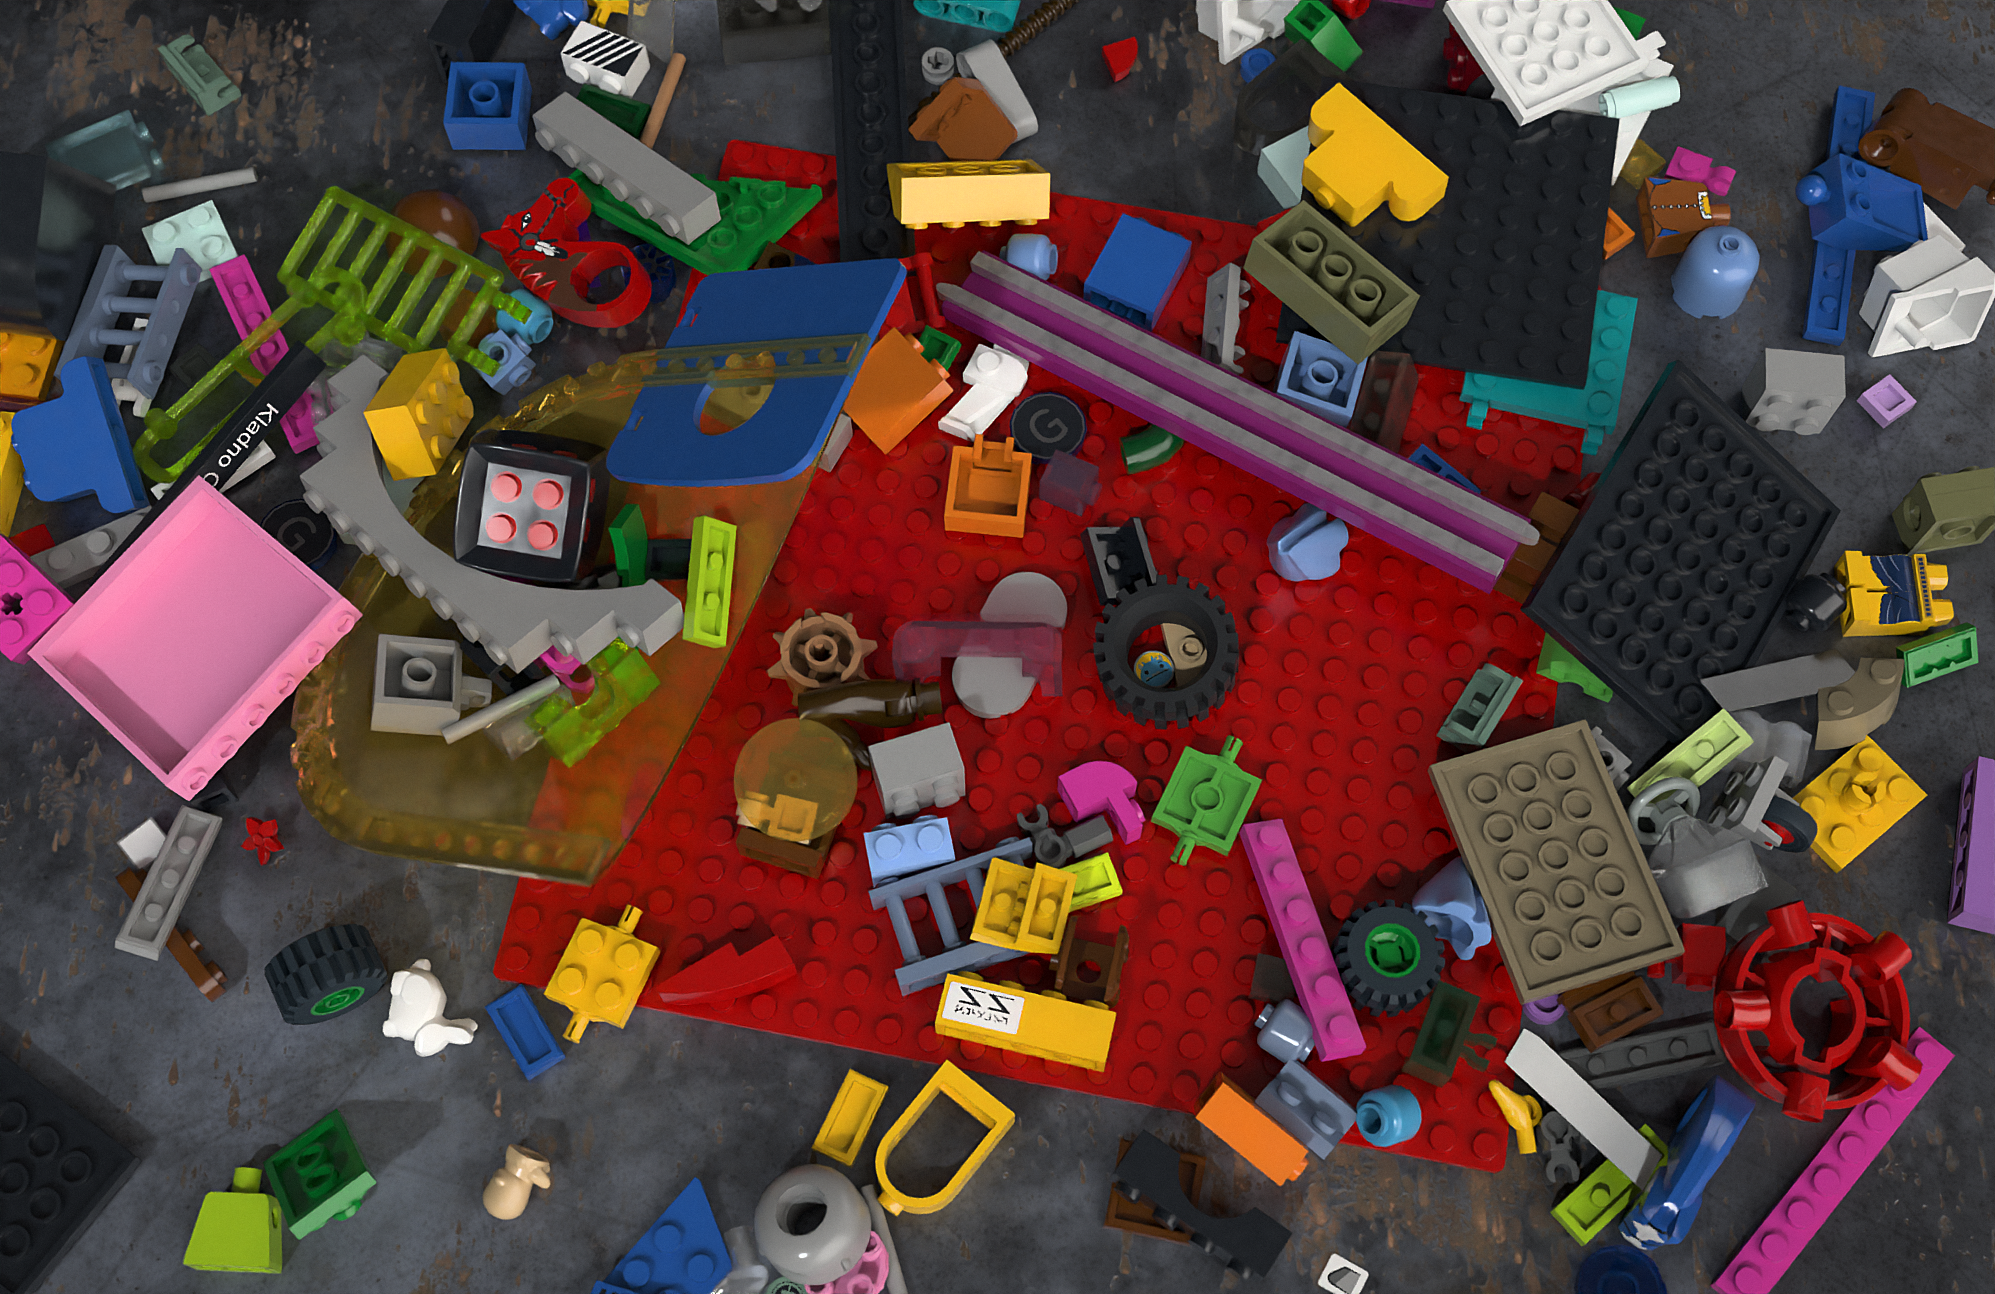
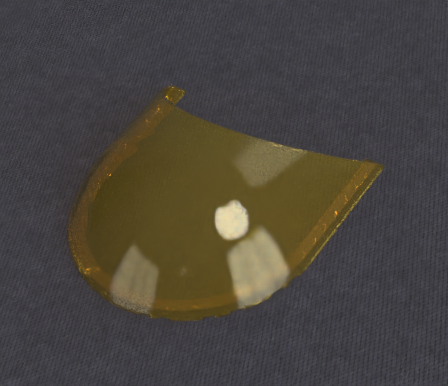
M867 334L654 349L620 355L615 364L606 366L602 361L589 365L588 373L573 379L567 374L519 400L518 406L520 409L505 419L497 415L477 430L476 434L486 429L522 430L586 441L610 449L617 434L623 430L632 413L631 408L643 387L708 384L714 390L703 407L700 417V428L705 435H721L744 424L761 408L770 395L776 379L848 375L852 379L869 347L871 338ZM853 347L846 362L833 363L837 358V353L833 348ZM822 349L818 354L821 364L801 365L805 360V355L801 350ZM791 351L786 357V361L791 366H776L771 353ZM729 356L723 367H714L715 362L711 357ZM700 358L696 363V367H686L682 359ZM671 360L667 367H658L656 364L657 361ZM848 395L813 462L802 473L789 480L751 485L685 487L620 481L611 474L603 536L595 559V565L616 563L614 547L608 528L626 504H639L648 540L692 539L694 518L704 515L737 526L725 647L711 648L683 640L682 629L651 656L639 648L632 666L625 677L612 676L601 650L594 657L601 667L602 680L587 694L568 689L558 679L561 689L539 699L525 714L519 709L449 745L443 736L370 730L374 665L379 634L455 640L459 644L463 642V634L454 620L451 618L448 620L441 618L432 607L430 600L425 596L422 598L416 597L409 590L400 575L391 576L382 567L376 555L373 553L366 555L362 552L341 584L338 593L358 609L363 616L325 655L324 659L309 672L308 676L298 684L294 699L291 728L296 731V742L290 745V759L292 767L298 770L299 779L295 782L297 790L311 816L336 839L355 849L378 855L585 886L596 884L615 864L632 839L697 724L782 549ZM641 416V418H640V420H639V422H638V424H637V426H636V428H635L634 430H637V428H638V426H639V424H640V422H641L643 416ZM455 448L447 456L436 475L426 476L412 490L416 496L412 498L409 507L402 515L423 538L452 558H454L453 530L457 495L467 448L463 452ZM532 581L537 587H542L547 583L545 581ZM688 581L657 582L680 600L685 616ZM462 651V673L469 674L470 677L490 680ZM589 663L579 665L572 675L570 674L571 680L575 683L587 681L592 674L591 665ZM508 665L501 669L509 678H513L517 674ZM545 665L540 669L547 677L553 674ZM493 682L490 705L507 697ZM469 707L468 710H460L459 720L486 707Z

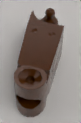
M1914 88L1898 90L1883 109L1881 117L1870 126L1860 140L1858 148L1862 158L1872 165L1890 166V173L1921 185L1923 192L1957 210L1974 184L1988 191L1986 201L1989 205H1995V129L1939 102L1930 105L1927 97Z

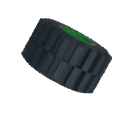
M1385 899L1380 907L1377 901L1367 903L1363 910L1358 908L1352 913L1332 942L1330 950L1333 951L1332 956L1348 997L1351 996L1356 1000L1352 1007L1359 1011L1364 1006L1370 1008L1369 1015L1377 1017L1383 1011H1386L1387 1017L1397 1016L1401 1010L1407 1013L1423 1001L1441 978L1439 973L1444 968L1445 958L1439 956L1445 950L1443 940H1435L1439 930L1435 924L1427 926L1424 921L1428 916L1424 912L1420 911L1418 915L1410 912L1411 904L1403 902L1400 908L1395 907V900Z
M356 924L332 926L299 938L277 953L266 965L264 972L284 1021L291 1023V1025L316 1024L346 1014L372 998L385 985L384 983L388 979L386 969L368 929L363 925Z

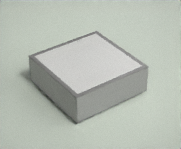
M150 817L119 840L117 844L137 870L143 867L149 873L167 834Z

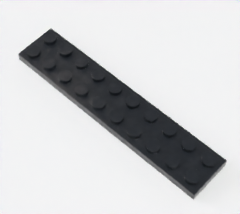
M829 0L840 263L907 258L916 254L914 229L906 228L905 224H901L894 216L887 174V164L910 163L901 0ZM916 270L909 271L906 274V277L917 276Z

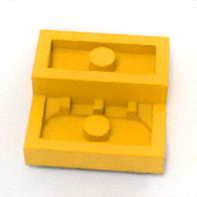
M992 857L970 939L1008 949L1058 954L1077 874L1041 863H1036L1034 869Z

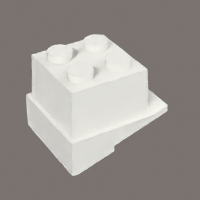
M1196 0L1198 30L1218 41L1219 62L1225 65L1267 37L1275 38L1285 32L1284 18L1301 0Z
M1940 234L1926 241H1917L1906 251L1894 257H1885L1874 268V276L1864 294L1865 299L1859 315L1875 332L1868 354L1873 358L1927 346L1932 350L1974 341L1995 298V273L1978 257L1972 260L1967 258Z

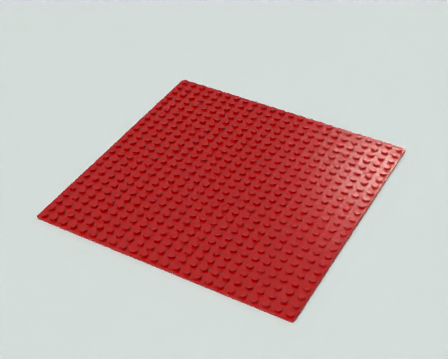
M740 140L728 142L717 181L729 182L730 177L760 179L764 182L785 181L786 186L792 188L811 189L812 184L821 187L823 198L775 244L796 253L795 266L840 263L836 156ZM1050 192L1049 219H1037V224L1019 225L1015 223V220H1001V225L990 227L979 225V221L965 222V226L960 228L944 227L941 222L928 223V227L925 229H914L916 254L925 252L932 254L934 265L930 266L941 316L943 315L942 304L944 302L938 297L936 285L938 283H947L961 287L972 273L970 262L978 251L982 253L984 250L1000 258L1001 248L1007 246L1009 239L1014 234L1046 235L1051 244L1056 245L1058 251L1056 272L1050 274L1046 281L1083 299L1084 283L1123 213L1133 218L1145 219L1151 225L1167 232H1176L1192 242L1189 262L1151 333L1200 357L1208 277L1227 264L1232 263L1241 267L1240 280H1244L1241 275L1242 268L1252 241L1259 234L1256 231L1257 226ZM759 259L747 270H754ZM693 267L676 327H678L687 311L686 306L696 287L708 276ZM917 276L906 277L915 322L924 320L926 316ZM1249 289L1242 295H1239L1241 299L1249 302V306L1239 312L1240 326L1235 335L1234 344L1244 349L1245 355L1236 361L1233 360L1235 365L1244 368L1243 373L1238 376L1273 392L1280 364L1288 344L1275 342L1282 301L1276 296L1259 304L1251 289ZM698 314L695 315V317H694V319H693V321H692V323H691L690 326L693 325V323H694V321H695V319H696V317H697ZM947 319V328L940 330V332L959 340L962 344L947 371L950 376L945 380L953 389V392L887 454L851 418L853 437L831 472L810 464L802 473L786 481L736 486L685 487L631 482L625 505L639 504L648 540L692 539L694 518L704 515L737 526L726 646L711 648L683 640L682 629L651 656L639 648L632 666L625 677L612 676L602 650L594 656L601 667L602 680L587 694L574 691L571 693L493 968L494 976L501 981L546 989L581 918L603 926L617 927L628 904L632 905L633 908L636 907L643 911L632 934L637 939L658 947L661 951L634 1007L942 1066L948 1060L958 1069L1195 1115L1194 1103L1220 1071L1254 1099L1259 1096L1286 1064L1258 1045L1257 1036L1261 1029L1254 1024L1268 1003L1276 1007L1280 1001L1289 999L1300 1007L1301 1004L1239 832L1228 856L1206 846L1195 845L1187 865L1183 866L1179 865V861L1185 849H1182L1176 863L1170 859L1180 837L1173 831L1151 822L1152 816L1185 747L1188 746L1204 754L1219 756L1227 736H1234V741L1229 751L1232 750L1237 738L1243 742L1234 763L1242 771L1262 779V782L1241 828L1244 824L1276 819L1283 820L1325 937L1331 948L1332 942L1341 927L1358 908L1363 910L1367 903L1377 901L1380 907L1385 899L1395 900V907L1400 908L1403 902L1412 905V899L1416 892L1457 856H1461L1427 770L1432 764L1466 755L1465 752L1437 737V734L1477 669L1481 670L1485 663H1488L1513 677L1517 676L1523 680L1482 750L1553 729L1558 682L1536 673L1546 632L1520 610L1523 604L1494 589L1488 594L1344 520L1342 521L1348 530L1349 540L1347 545L1340 551V568L1334 575L1320 580L1307 579L1300 582L1287 580L1280 576L1270 563L1267 539L1273 526L1284 517L1294 516L1298 509L1308 502L1186 440L1182 448L1168 462L1147 471L1127 475L1121 456L1119 437L1146 430L1151 423L1030 361L1027 370L1028 380L1021 394L1015 397L982 433L983 441L1006 443L1007 437H1013L1011 423L1019 406L1036 395L1054 394L1070 400L1083 415L1085 431L1081 442L1072 452L1060 458L1043 459L1032 456L1023 538L945 530L944 514L953 446L973 447L974 449V443L940 430L938 422L973 387V385L963 382V372L978 344L992 349L994 347V343ZM916 335L914 337L918 340L921 335ZM1368 357L1352 418L1346 429L1407 459L1424 444L1482 490L1480 495L1525 517L1530 513L1542 491L1562 501L1580 482L1583 453L1580 451L1585 429L1488 407L1486 419L1483 420L1481 430L1466 427L1470 403L1459 401L1465 372ZM756 359L745 363L748 369L758 374L767 373L776 378L777 367L774 360ZM704 411L701 413L700 428L705 435H721L737 428ZM1014 438V452L1027 453L1019 447ZM1328 512L1326 514L1328 521L1338 518ZM1130 517H1139L1143 531L1147 535L1148 548L1158 575H1167V582L1170 585H1176L1178 576L1189 578L1190 589L1193 590L1196 589L1199 582L1209 587L1210 599H1213L1218 594L1225 602V613H1232L1235 620V632H1238L1239 667L1238 673L1235 672V685L1231 693L1225 692V702L1218 710L1213 705L1209 707V717L1199 722L1196 715L1188 718L1189 727L1178 729L1177 720L1167 721V730L1156 729L1154 720L1147 719L1145 726L1134 722L1132 712L1129 711L1124 716L1117 710L1115 700L1109 701L1104 693L1103 684L1099 679L1093 643H1096L1095 628L1097 621L1104 622L1102 611L1105 606H1100L1080 534L1087 527H1121ZM614 547L609 563H616ZM1034 572L1042 574L1053 580L1060 587L1066 598L1067 618L1065 627L1027 702L1011 714L1010 712L1006 715H1001L1000 718L988 719L976 716L961 705L954 692L952 682L954 663L993 588L1002 579L1015 573ZM688 581L657 582L680 600L685 616ZM809 608L817 616H821V613L825 612L841 617L848 612L853 614L851 624L854 626L859 639L874 640L878 646L877 649L863 659L864 672L870 679H906L912 681L915 678H920V684L939 681L942 714L925 715L924 721H919L916 714L915 722L899 728H879L844 719L855 728L861 740L867 746H871L949 722L965 768V795L959 797V801L946 807L931 805L921 808L918 814L907 819H896V816L886 819L872 771L861 769L853 763L842 768L845 774L850 777L851 792L819 879L740 855L736 845L741 827L747 828V826L737 824L739 816L735 815L739 798H744L746 791L760 794L769 771L768 759L771 752L783 754L784 751L794 752L803 756L807 763L821 767L836 746L835 741L830 738H805L802 736L798 706L792 704L794 693L788 687L785 679L770 678L767 672L768 669L781 660L780 644L773 638L774 633H785L800 618L804 621L805 609ZM1160 625L1145 630L1133 642L1127 661L1132 672L1137 658L1147 651H1160L1168 656ZM589 663L579 665L575 683H583L591 677L592 667ZM1174 677L1171 685L1168 688L1176 687ZM1094 761L1111 762L1126 769L1137 781L1135 796L1128 800L1134 799L1143 812L1145 821L1142 823L1141 837L1125 845L1107 811L1101 812L1083 822L1103 815L1111 830L1113 841L1077 858H1074L1072 855L1066 859V864L1064 865L1066 867L1108 852L1123 890L1122 895L1069 912L1063 933L1064 939L1065 930L1071 916H1078L1074 938L1115 947L1120 924L1127 928L1129 936L1127 949H1129V954L1121 970L1118 1002L1114 1008L1108 1009V1011L1117 1013L1104 1072L936 1033L935 1021L945 982L902 996L895 970L902 968L901 964L904 962V958L887 907L874 910L868 891L876 889V887H873L864 833L872 832L873 827L886 823L896 824V827L913 824V820L927 815H935L938 819L947 817L955 862L996 849L995 845L1005 839L1018 837L1019 840L1029 838V836L1024 835L1020 831L1017 823V814L1022 813L1028 823H1036L1040 819L1037 814L1036 805L1041 803L1048 812V828H1053L1057 836L1062 837L1064 836V831L1079 824H1076L1057 790L1058 776L1085 763ZM1032 850L1033 857L1023 860L1025 867L1034 869L1036 860ZM967 879L943 887L961 942H966L967 945L979 942L970 939L977 908ZM927 893L903 900L920 954L925 955L926 959L943 954L942 950L945 948ZM776 934L793 960L797 974L769 988L746 996L712 1003L665 1004L655 987L730 942L740 956ZM1493 934L1490 942L1487 945L1478 946L1475 949L1473 958L1469 960L1460 959L1448 940L1435 937L1436 941L1443 940L1445 950L1439 957L1445 958V965L1439 973L1441 978L1421 1003H1418L1414 1009L1407 1013L1401 1010L1397 1016L1387 1017L1386 1011H1383L1377 1017L1369 1015L1370 1008L1364 1006L1361 1011L1352 1007L1356 1000L1349 996L1348 999L1366 1045L1365 1050L1360 1055L1321 1062L1317 1048L1314 1046L1304 1062L1298 1061L1355 1109L1363 1094L1388 1085L1403 1086L1411 1091L1419 1103L1422 1121L1418 1132L1409 1140L1388 1147L1375 1146L1364 1138L1355 1121L1338 1143L1490 1173H1499L1505 1166L1509 1123L1491 1093L1489 1081L1497 1080L1513 1091L1515 1071L1505 1063V1060L1519 1038L1523 1005L1519 1002ZM1034 952L972 972L982 976L983 982L999 985L1000 981H1011L1025 987L1024 991L1039 995L1044 990L1053 991L1056 979V971L1049 970L1052 954ZM1085 961L1077 967L1076 974L1082 982L1093 983L1099 979L1101 971L1096 963ZM1066 999V1001L1083 1005V1002Z

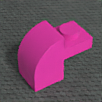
M1094 761L1085 763L1058 776L1057 790L1076 824L1107 811L1125 845L1141 837L1142 823L1145 821L1143 812L1134 799L1128 800L1135 796L1137 781L1126 769L1111 762Z

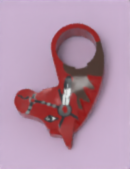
M564 177L552 181L529 209L514 215L508 214L501 229L481 234V237L493 250L501 253L510 271L529 291L547 303L552 311L575 323L601 328L624 326L640 316L649 303L652 292L650 276L627 247L616 242L579 241L578 226L590 215L591 201L572 179ZM613 266H627L631 268L629 284L625 291L615 300L605 304H590L585 299L589 290L587 284H591L599 273Z

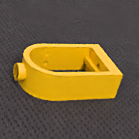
M946 1060L879 1144L875 1162L877 1177L883 1192L877 1198V1201L896 1217L902 1210L913 1214H928L944 1208L956 1197L1015 1123V1113L950 1061ZM942 1091L991 1131L944 1189L926 1198L909 1197L897 1191L888 1180L886 1175L887 1161L895 1146L938 1093Z

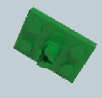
M337 1108L262 1162L287 1225L299 1240L311 1231H316L323 1227L331 1216L335 1221L336 1219L343 1221L353 1216L362 1206L360 1201L364 1200L363 1196L368 1189L377 1183L347 1120Z

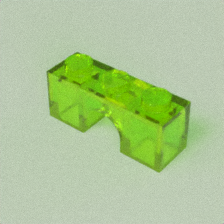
M619 638L613 640L585 664L595 679L594 691L585 703L574 707L553 693L523 721L548 753L568 768L576 761L583 759L592 746L606 733L614 730L619 725L620 720L634 707L644 702L650 693L661 683L635 648L629 647Z

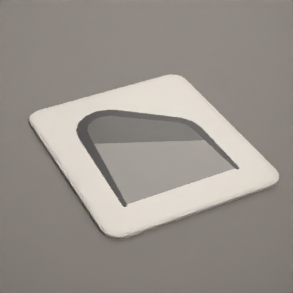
M1332 1254L1318 1284L1334 1294H1360L1368 1277V1272L1337 1254Z

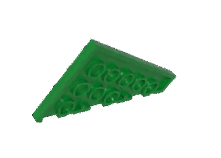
M577 169L567 177L575 181L590 199L592 213L706 275L746 271L761 257L769 241L775 244L823 198L821 187L816 184H812L811 189L787 187L785 181L764 182L760 179L730 177L729 182L707 180L705 174H689L715 192L721 220L687 245L676 236H669L659 224L650 218H643L627 202L617 200L611 191L601 184H594L581 170Z

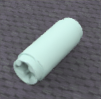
M1662 76L1610 89L1606 93L1599 95V110L1602 116L1623 118L1671 106L1680 99V87L1674 76Z

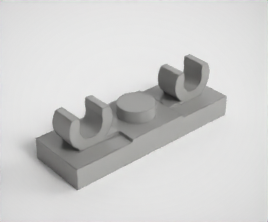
M1229 263L1208 277L1201 357L1236 375H1240L1243 373L1244 368L1235 365L1233 360L1236 361L1244 356L1245 351L1241 347L1234 345L1235 335L1240 326L1239 312L1248 307L1249 302L1241 299L1239 295L1248 291L1250 284L1240 280L1241 267Z

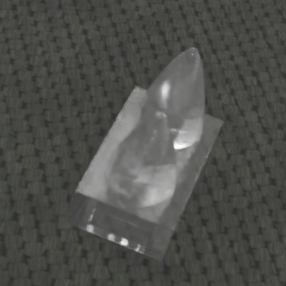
M365 323L354 325L344 330L328 326L321 334L323 360L328 364L327 366L343 370L364 354L390 375L402 355V346L396 337L382 340L369 338V330Z

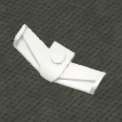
M978 344L963 372V382L973 385V387L945 417L941 418L938 422L939 429L974 443L975 434H982L1009 403L1021 394L1028 380L1027 370L1029 361L994 344L993 349Z

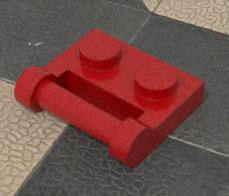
M925 252L898 259L906 267L907 272L916 270L926 319L915 322L905 277L879 330V341L893 327L903 337L909 332L913 336L921 335L926 325L938 331L946 329L945 316L940 314L930 266L934 265L932 254Z

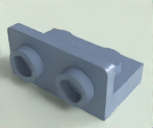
M1289 1060L1254 1101L1323 1160L1353 1125L1357 1115L1356 1109L1298 1060Z

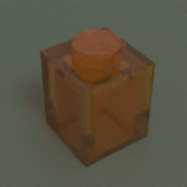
M461 286L435 319L443 340L471 355L479 350L480 342L497 327L495 303L493 300L480 291L473 293Z

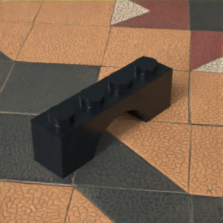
M1143 1129L1109 1178V1180L1116 1184L1115 1192L1132 1204L1136 1205L1140 1201L1153 1210L1151 1217L1165 1228L1173 1231L1177 1227L1190 1236L1189 1244L1202 1254L1211 1257L1215 1253L1228 1263L1226 1270L1239 1280L1249 1283L1252 1279L1257 1283L1265 1279L1293 1233L1257 1207L1243 1215L1228 1219L1214 1218L1197 1210L1188 1201L1180 1186L1178 1176L1180 1154Z

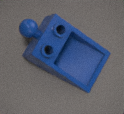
M1841 153L1836 154L1807 173L1797 183L1795 189L1796 197L1802 204L1809 207L1811 235L1814 240L1838 249L1904 252L1915 242L1928 240L1921 185Z

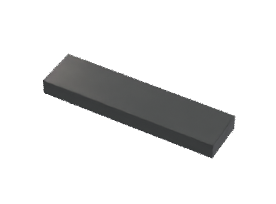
M1713 1020L1618 1039L1591 1054L1586 1046L1555 1052L1595 1091L1709 1068L1726 1062Z

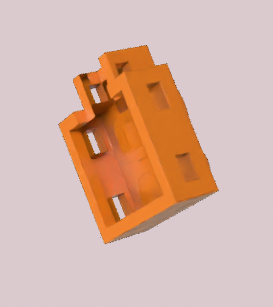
M975 434L974 449L973 447L953 446L944 514L945 530L1023 538L1032 468V453L1014 452L1013 437H1007L1006 443L983 441V434Z

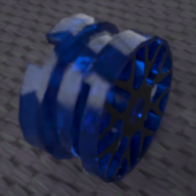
M642 244L632 248L630 251L642 264L651 279L652 292L649 301L652 304L663 302L670 297V292L673 288H676L677 284L672 256L666 252L660 255L662 250L652 244ZM621 266L627 288L631 278V268Z

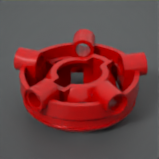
M1803 900L1793 901L1766 910L1765 914L1768 923L1751 931L1734 945L1721 965L1714 988L1713 1014L1716 1032L1727 1059L1739 1076L1760 1094L1778 1103H1782L1781 1112L1783 1114L1813 1123H1821L1823 1121L1825 1110L1843 1109L1861 1104L1879 1093L1887 1084L1896 1091H1903L1910 1087L1919 1077L1923 1063L1906 1049L1910 1032V1010L1906 989L1899 973L1912 959L1911 950L1906 942L1891 931L1884 930L1874 938L1858 925L1841 917L1824 913H1808ZM1811 941L1809 948L1777 952L1768 958L1770 963H1758L1748 971L1757 951L1761 953L1785 949ZM1808 975H1811L1818 983L1837 980L1848 994L1829 1002L1832 1014L1831 1031L1827 1042L1814 1060L1802 1055L1805 1039L1800 1036L1794 1027L1790 1014V997L1793 989L1799 981ZM1865 1027H1867L1866 1038H1862ZM1762 1031L1767 1036L1770 1045L1752 1047L1747 1032ZM1849 1059L1844 1070L1850 1075L1834 1089L1829 1091L1830 1082L1815 1076L1829 1075L1830 1070L1842 1065ZM1765 1066L1780 1073H1770Z

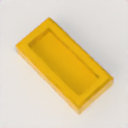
M849 1069L817 1135L812 1150L852 1169L886 1098L889 1087Z

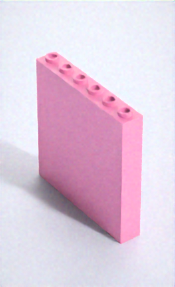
M198 475L27 654L165 786L190 801L206 786L208 781L227 760L235 755L237 750L254 731L264 724L268 716L282 701L293 693L296 686L324 659L325 655L353 628L354 624L363 614Z

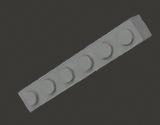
M564 92L532 115L537 130L535 132L536 139L545 150H552L562 157L568 166L578 168L594 184H601L611 191L617 200L625 201L633 206L643 218H650L659 224L669 236H676L689 245L721 220L714 191L567 92Z

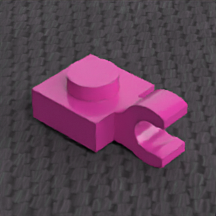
M1678 146L1664 179L1701 182L1714 194L1726 196L1736 171L1726 166L1710 168L1712 158Z

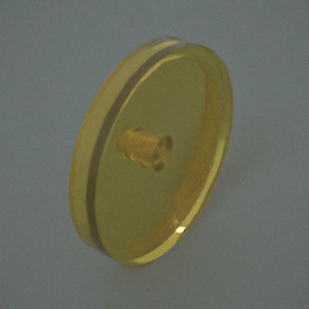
M799 718L785 719L765 726L745 744L735 766L734 790L742 812L757 829L779 840L803 842L829 833L847 816L857 793L858 774L850 749L834 731L812 720Z

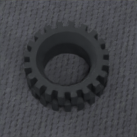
M1155 575L1157 585L1147 587L1145 578L1134 582L1135 593L1129 595L1125 588L1116 594V607L1107 603L1102 611L1104 622L1097 621L1095 628L1096 643H1093L1094 656L1104 693L1109 701L1115 700L1116 708L1120 713L1126 716L1129 711L1132 712L1134 722L1145 726L1147 719H1152L1155 721L1156 729L1167 730V721L1177 720L1178 729L1189 727L1188 718L1196 715L1199 722L1208 718L1209 707L1213 705L1218 710L1225 702V692H1232L1235 685V672L1238 673L1239 667L1238 632H1235V620L1232 613H1225V602L1218 594L1213 599H1210L1209 587L1199 582L1195 590L1190 589L1189 578L1178 576L1176 585H1170L1167 582V575ZM1162 623L1181 625L1193 631L1202 640L1207 650L1205 664L1198 675L1188 683L1174 688L1153 687L1141 681L1132 672L1127 661L1133 642L1145 630Z

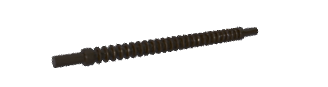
M1048 0V2H1043L1041 8H1035L1034 14L1027 15V20L1023 19L1019 22V26H1013L1012 32L1007 31L1005 38L999 37L996 45L1000 49L1005 61L1007 56L1012 57L1014 55V50L1019 51L1021 49V44L1027 45L1029 39H1034L1036 33H1042L1043 27H1049L1051 21H1056L1058 15L1063 16L1065 10H1070L1072 4H1077L1079 0ZM955 73V74L953 75V78H954V77H960V78H962V76H961L960 73ZM932 91L931 97L926 96L918 103V109L908 116V128L917 120L918 112L923 107L931 104L940 92Z

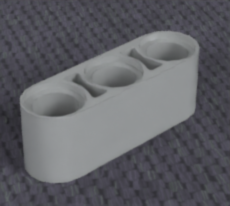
M989 39L956 54V64L962 78L978 79L1017 129L1018 136L1013 143L1037 133L1038 123L1035 114L1000 49L993 40Z

